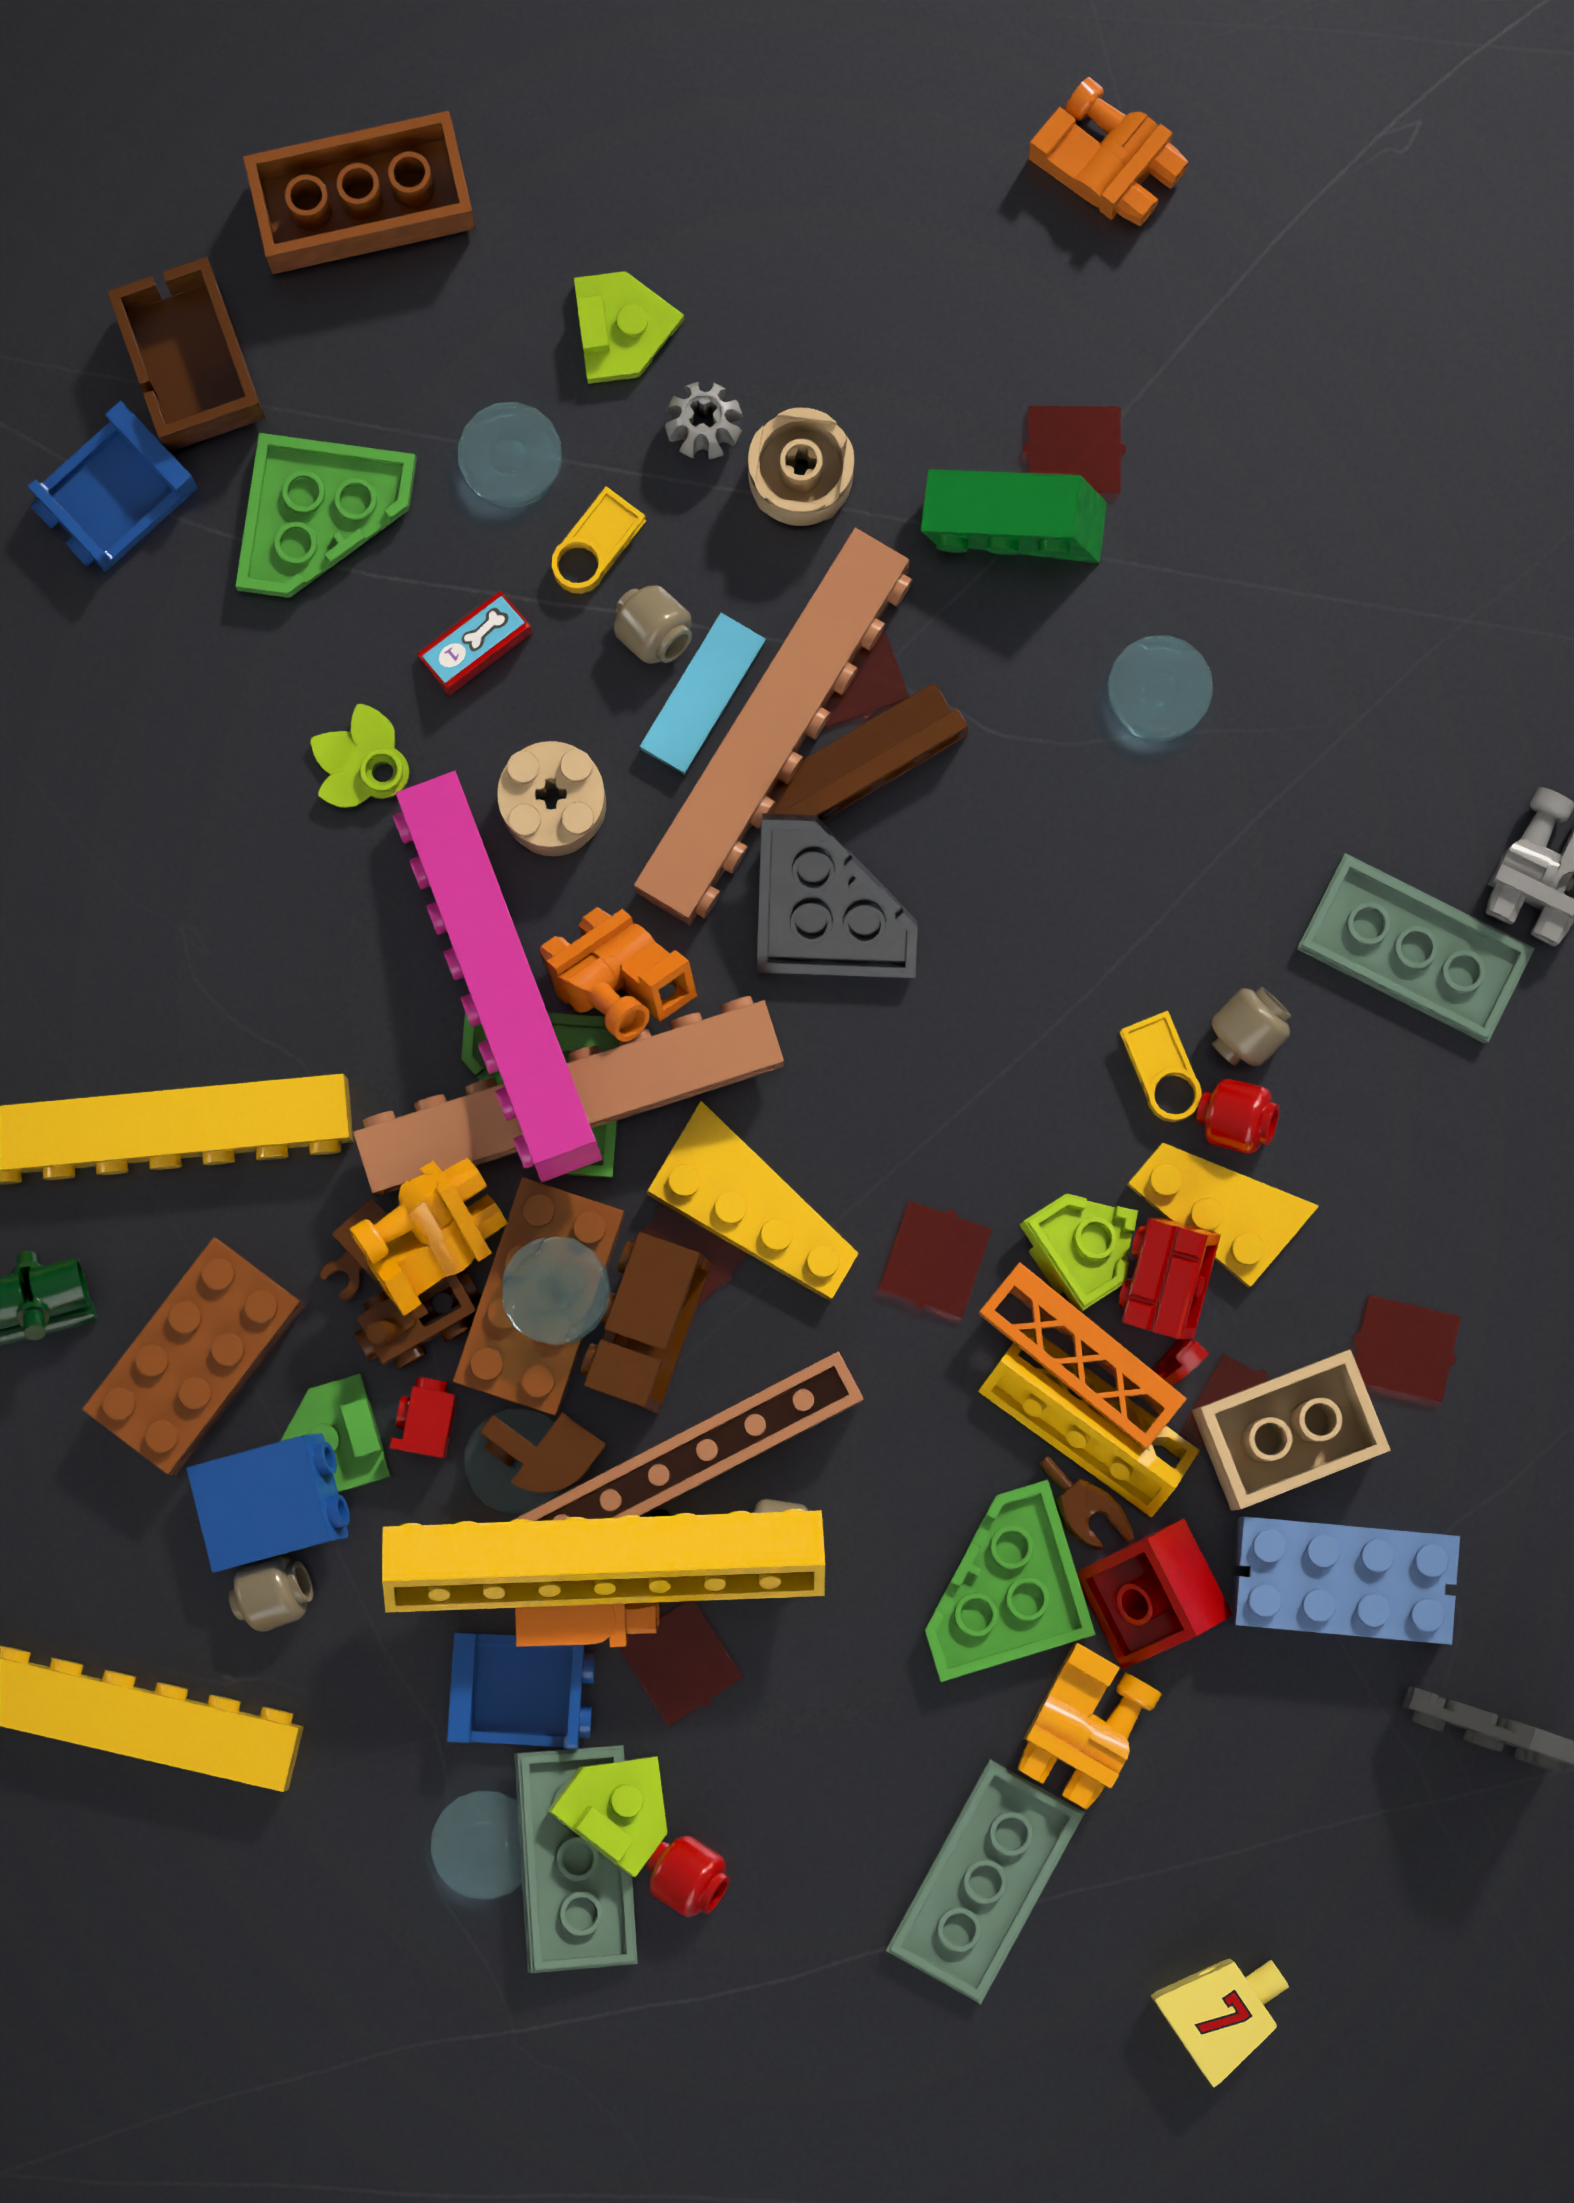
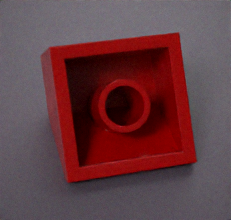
M1185 1519L1162 1528L1076 1572L1081 1589L1122 1670L1197 1637L1233 1616Z

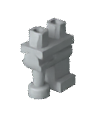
M1537 787L1530 801L1531 809L1536 812L1535 816L1521 839L1513 843L1502 855L1488 883L1489 886L1494 888L1490 894L1486 914L1511 925L1514 923L1523 902L1541 910L1530 934L1551 946H1556L1567 934L1571 926H1574V824L1560 854L1546 847L1555 823H1564L1569 820L1574 810V802L1556 791L1545 787Z

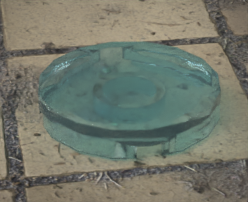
M519 402L495 403L477 412L464 427L458 443L459 469L468 488L483 500L502 508L524 507L543 498L551 489V485L556 481L562 466L561 440L552 422L538 409Z
M1168 635L1146 636L1128 645L1114 661L1107 682L1108 702L1114 715L1116 714L1118 720L1133 735L1150 741L1174 740L1192 730L1206 715L1213 694L1211 671L1202 654L1188 642Z
M544 1237L531 1241L515 1253L504 1270L502 1280L504 1285L502 1291L504 1312L514 1327L536 1342L557 1346L578 1341L597 1327L607 1311L611 1291L607 1269L597 1254L577 1240L566 1237Z
M528 1408L505 1409L492 1414L536 1447L554 1424L547 1416ZM492 1415L487 1416L472 1431L464 1450L465 1474L472 1491L486 1506L505 1514H525L551 1501L562 1492L549 1494L534 1493L511 1483L523 1464L516 1459L508 1467L484 1449L490 1439L480 1432Z
M479 1790L458 1797L442 1811L432 1830L431 1854L437 1873L451 1889L469 1898L491 1900L511 1893L522 1884L516 1799L499 1791Z

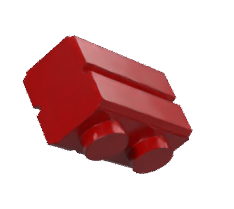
M1148 1218L1147 1225L1140 1226L1134 1237L1132 1255L1138 1257L1133 1278L1128 1277L1120 1291L1119 1307L1125 1309L1122 1322L1176 1339L1194 1338L1221 1235L1169 1219Z

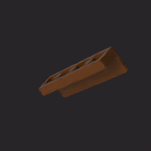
M930 684L803 759L791 781L785 784L779 780L769 796L770 799L776 802L770 814L816 815L823 822L967 737L968 724L958 708L952 711L937 685Z

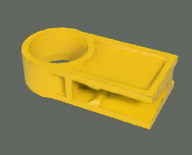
M606 486L563 542L556 547L552 555V570L556 582L564 590L571 593L583 594L592 591L600 584L604 575L644 526L646 516ZM574 548H585L591 551L598 562V569L595 575L582 583H572L564 579L559 572V561L562 555Z
M1165 1011L1121 1029L1119 1033L1147 1098L1148 1106L1153 1114L1161 1120L1168 1122L1183 1121L1191 1116L1199 1106L1202 1095L1201 1087L1195 1077L1169 1012ZM1166 1076L1182 1077L1189 1082L1193 1089V1103L1184 1113L1176 1115L1166 1113L1160 1109L1155 1101L1156 1085Z

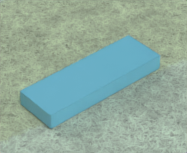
M720 613L642 741L640 750L686 776L766 644V639Z

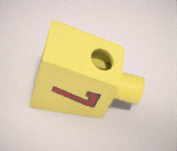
M1229 1958L1168 1985L1150 1996L1201 2072L1214 2088L1275 2030L1277 2025L1264 2004L1288 1989L1289 1985L1272 1960L1244 1977L1235 1962Z

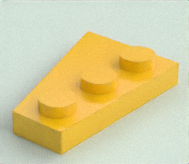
M1165 1143L1158 1147L1127 1184L1165 1218L1220 1234L1215 1260L1248 1288L1255 1283L1319 1207L1316 1204Z

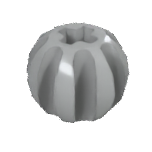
M699 381L686 385L684 389L688 398L681 399L674 395L666 409L668 415L676 418L664 425L669 441L685 440L679 452L694 459L695 453L701 449L708 451V460L724 455L719 443L724 442L734 446L742 432L738 426L731 424L743 417L738 401L735 399L723 402L728 390L714 382L712 389L708 392H703L699 389ZM699 415L705 420L712 415L713 426L709 428L704 423H701L695 427L694 417Z

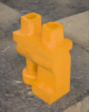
M468 1157L444 1171L432 1160L420 1168L422 1175L410 1181L406 1180L401 1185L398 1196L400 1205L375 1225L370 1220L364 1219L349 1228L352 1237L365 1255L364 1258L383 1291L403 1316L422 1304L418 1295L444 1277L463 1271L472 1263L474 1258L479 1262L492 1254L485 1240L508 1224L501 1210L488 1194L469 1207H466L464 1204L466 1200L487 1187L480 1172Z
M1073 1643L1032 1724L1023 1737L1028 1743L1023 1750L1017 1770L1044 1784L1057 1759L1075 1769L1061 1795L1087 1810L1098 1798L1104 1787L1111 1789L1119 1772L1128 1759L1130 1752L1128 1738L1141 1709L1153 1710L1162 1693L1125 1672L1116 1687L1117 1693L1123 1698L1107 1721H1104L1094 1715L1093 1712L1120 1667L1081 1644Z

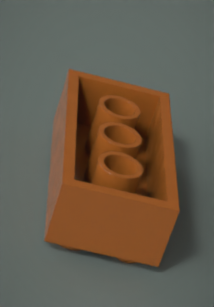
M449 111L243 156L265 256L272 274L476 229Z
M522 1177L507 1220L508 1224H506L453 1382L558 1418L626 1217L625 1212Z
M213 1237L82 1410L166 1474L176 1476L306 1305L222 1241Z

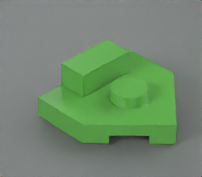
M362 1374L308 1389L281 1441L302 1435L322 1433L325 1442L331 1445L335 1453L337 1469L333 1474L338 1492L392 1477Z

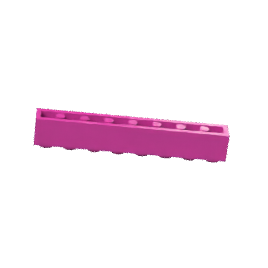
M456 771L395 792L402 809L401 812L393 814L403 844L414 841L419 855L409 860L420 890L430 886L436 902L426 905L437 935L448 932L453 948L443 951L454 981L465 978L470 994L460 997L471 1027L482 1024L488 1039L478 1043L488 1073L491 1074L499 1071L505 1087L495 1091L506 1121L517 1118L523 1135L517 1136L513 1140L524 1169L535 1165L542 1183L603 1160Z

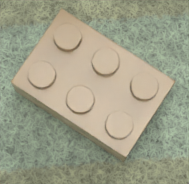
M1351 1349L1192 1410L1231 1511L1246 1508L1391 1451Z

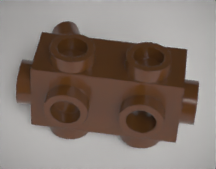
M467 1270L458 1275L444 1277L418 1295L422 1304L405 1316H403L384 1291L366 1300L363 1303L366 1312L356 1317L362 1329L355 1332L354 1335L368 1360L371 1361L379 1357L381 1363L385 1366L395 1361L398 1369H402L427 1354L423 1347L425 1343L442 1335L447 1343L468 1332L472 1326L470 1318L475 1316L477 1311L473 1303L481 1299V1294ZM441 1293L450 1295L453 1300L451 1309L445 1313H438L433 1308L434 1298Z

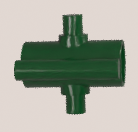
M23 1251L16 1257L17 1266L12 1274L0 1277V1346L26 1339L39 1340L45 1334L97 1321L93 1301H90L85 1275L77 1257L41 1266L38 1264L36 1253Z

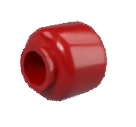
M1234 1079L1221 1080L1214 1088L1213 1093L1204 1092L1197 1110V1122L1205 1124L1204 1132L1210 1144L1243 1153H1254L1262 1144L1269 1145L1274 1137L1279 1118V1104L1272 1103V1096L1267 1088Z
M688 1835L678 1837L670 1845L661 1842L649 1858L646 1869L652 1872L649 1883L652 1895L685 1917L696 1916L700 1912L709 1914L723 1898L730 1883L729 1876L725 1874L726 1863L724 1858Z

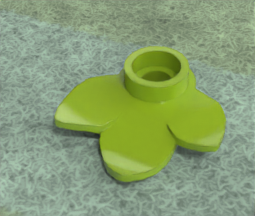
M364 704L356 705L351 719V732H328L311 738L312 751L318 764L325 772L330 774L320 787L318 796L331 805L350 808L363 803L369 797L377 799L392 798L396 796L395 792L403 790L408 783L409 766L405 757L395 749L394 727L384 715L370 706ZM380 765H389L393 769L392 777L386 782H379L374 779V771Z

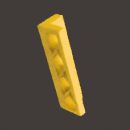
M1034 1330L1021 1331L1035 1343ZM1042 1336L1043 1349L1054 1359L1071 1357ZM1013 1342L978 1392L1152 1518L1176 1489L1200 1450L1167 1426L1162 1429L1149 1447L1144 1450L1086 1401L1079 1400L1069 1393L1067 1386L1047 1369L1035 1368L1021 1358L1018 1354L1022 1349ZM1076 1364L1062 1365L1077 1377ZM1084 1366L1085 1384L1095 1393L1116 1391L1114 1387ZM1125 1397L1127 1419L1145 1433L1156 1418ZM1117 1398L1104 1399L1119 1411ZM1153 1446H1163L1180 1460L1175 1468H1172L1157 1457Z

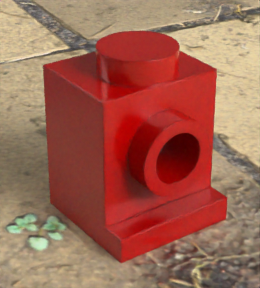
M423 1377L416 1378L415 1386L412 1387L411 1397L401 1396L396 1417V1428L404 1429L403 1438L391 1437V1449L446 1459L458 1401L456 1394L446 1393L448 1382Z

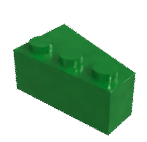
M928 469L921 532L937 544V549L946 552L964 553L968 551V548L987 550L1000 555L1023 554L1100 564L1107 502L1081 475Z

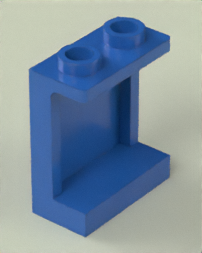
M121 400L105 414L109 421L105 427L44 482L40 484L35 479L28 485V488L36 498L30 504V507L51 529L59 523L71 535V538L65 544L86 567L95 561L104 572L110 569L198 489L190 473Z
M322 1433L298 1436L186 1468L212 1573L239 1568L249 1563L327 1542L338 1541L349 1536L347 1530L350 1522L348 1505L343 1496L338 1494L333 1474L337 1469L335 1453L331 1445L325 1442Z
M454 1632L447 1742H481L578 1749L580 1738H590L592 1706L582 1705L583 1683H594L595 1651H586V1645L516 1647V1635Z

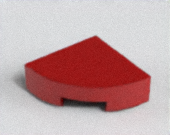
M1177 1339L1151 1370L1172 1386L1194 1370L1209 1355V1352L1195 1340Z

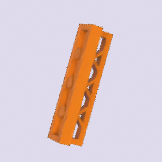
M1020 1262L978 1313L1144 1450L1149 1447L1187 1400L1180 1392ZM1010 1292L1032 1310L1033 1323L1012 1325L995 1309ZM1054 1328L1068 1339L1074 1346L1075 1357L1054 1359L1043 1349L1041 1329ZM1034 1330L1035 1343L1021 1331ZM1096 1362L1115 1378L1116 1391L1095 1393L1085 1384L1083 1363ZM1076 1364L1077 1377L1062 1365ZM1137 1396L1159 1414L1145 1433L1127 1419L1125 1397ZM1117 1398L1119 1411L1104 1399Z

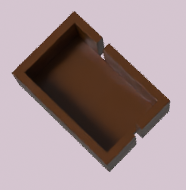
M208 257L162 272L172 295L169 298L162 300L152 276L107 291L139 384L144 391L143 395L158 438L169 452L266 419Z
M642 1232L638 1233L635 1243L628 1241L622 1251L618 1264V1272L624 1274L617 1294L609 1292L600 1313L599 1322L605 1324L603 1339H600L598 1345L590 1344L582 1363L581 1374L587 1376L584 1386L599 1394L660 1414L713 1263L699 1252Z

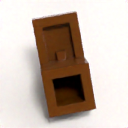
M563 1412L537 1447L494 1415H492L480 1432L490 1439L484 1449L505 1465L510 1467L516 1459L523 1464L511 1483L524 1490L542 1494L556 1493L574 1486L584 1478L607 1447L605 1443Z

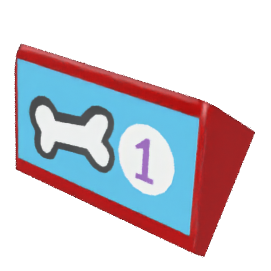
M499 591L417 653V656L448 696H451L530 636L532 629L526 619L504 594Z

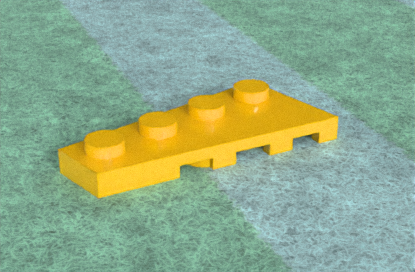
M700 1101L646 1194L829 1302L834 1297L859 1254L702 1101Z

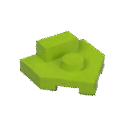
M626 271L574 278L588 384L640 377L651 364L653 357L683 323L685 320L684 315Z
M1066 1193L1019 1224L1033 1245V1248L1028 1252L1052 1288L1058 1294L1064 1292L1071 1304L1080 1312L1124 1284L1129 1266L1127 1260L1132 1233L1135 1231L1137 1210L1120 1206L1111 1207Z
M652 1756L579 1767L547 1811L631 1877H636L667 1835L658 1757Z

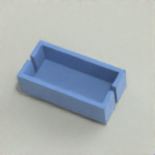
M1238 1517L1234 1566H1250L1249 1577L1233 1576L1230 1606L1233 1616L1229 1619V1625L1452 1645L1456 1596L1445 1595L1446 1585H1457L1460 1536Z

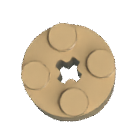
M811 408L787 409L777 414L776 417L769 420L764 426L762 425L755 433L748 454V477L752 495L759 509L764 513L788 525L808 526L833 518L847 500L853 482V446L848 436L828 414ZM799 459L807 461L808 469L805 475L794 474V467Z
M557 741L540 742L530 745L513 754L501 774L497 796L505 826L521 845L536 854L556 857L574 853L597 833L604 821L606 795L600 772L587 753L572 745ZM549 789H557L559 796L566 797V799L558 800L556 809H547L545 801L539 798L546 797Z

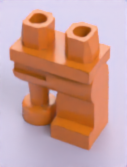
M1087 77L1070 96L1064 109L1059 106L1030 141L1028 159L1084 200L1098 207L1099 211L1110 220L1118 213L1123 218L1138 226H1142L1158 204V199L1141 186L1143 181L1151 174L1171 189L1185 174L1189 162L1171 145L1173 133L1161 123L1158 126L1145 113L1131 112L1125 115L1101 99L1104 94L1102 86L1090 77ZM1089 117L1107 136L1099 143L1076 125L1075 122L1083 121Z
M597 907L582 917L579 924L582 937L570 944L563 937L554 936L541 945L539 949L543 965L551 975L556 996L565 1004L569 1002L574 1007V1010L580 1013L596 1008L605 1015L604 1022L607 1030L622 1042L636 1038L645 1029L649 1021V1013L661 1022L697 997L689 960L676 950L671 953L666 951L654 941L642 926L634 924L632 917L623 909L611 916ZM667 984L675 986L674 993L670 997L661 1000L659 989ZM622 988L630 996L620 997L616 992Z
M660 1602L515 1608L516 1647L586 1645L601 1643L607 1638L610 1640V1647H626L631 1634L657 1633V1626L660 1625Z

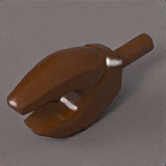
M1049 1456L1039 1463L1040 1467L1062 1491L1055 1499L1057 1511L1062 1523L1074 1538L1093 1549H1103L1102 1543L1088 1525L1089 1518L1093 1514L1102 1513L1106 1517L1108 1524L1115 1527L1123 1539L1127 1542L1134 1540V1533L1126 1514L1119 1503L1107 1491L1082 1478L1072 1483Z

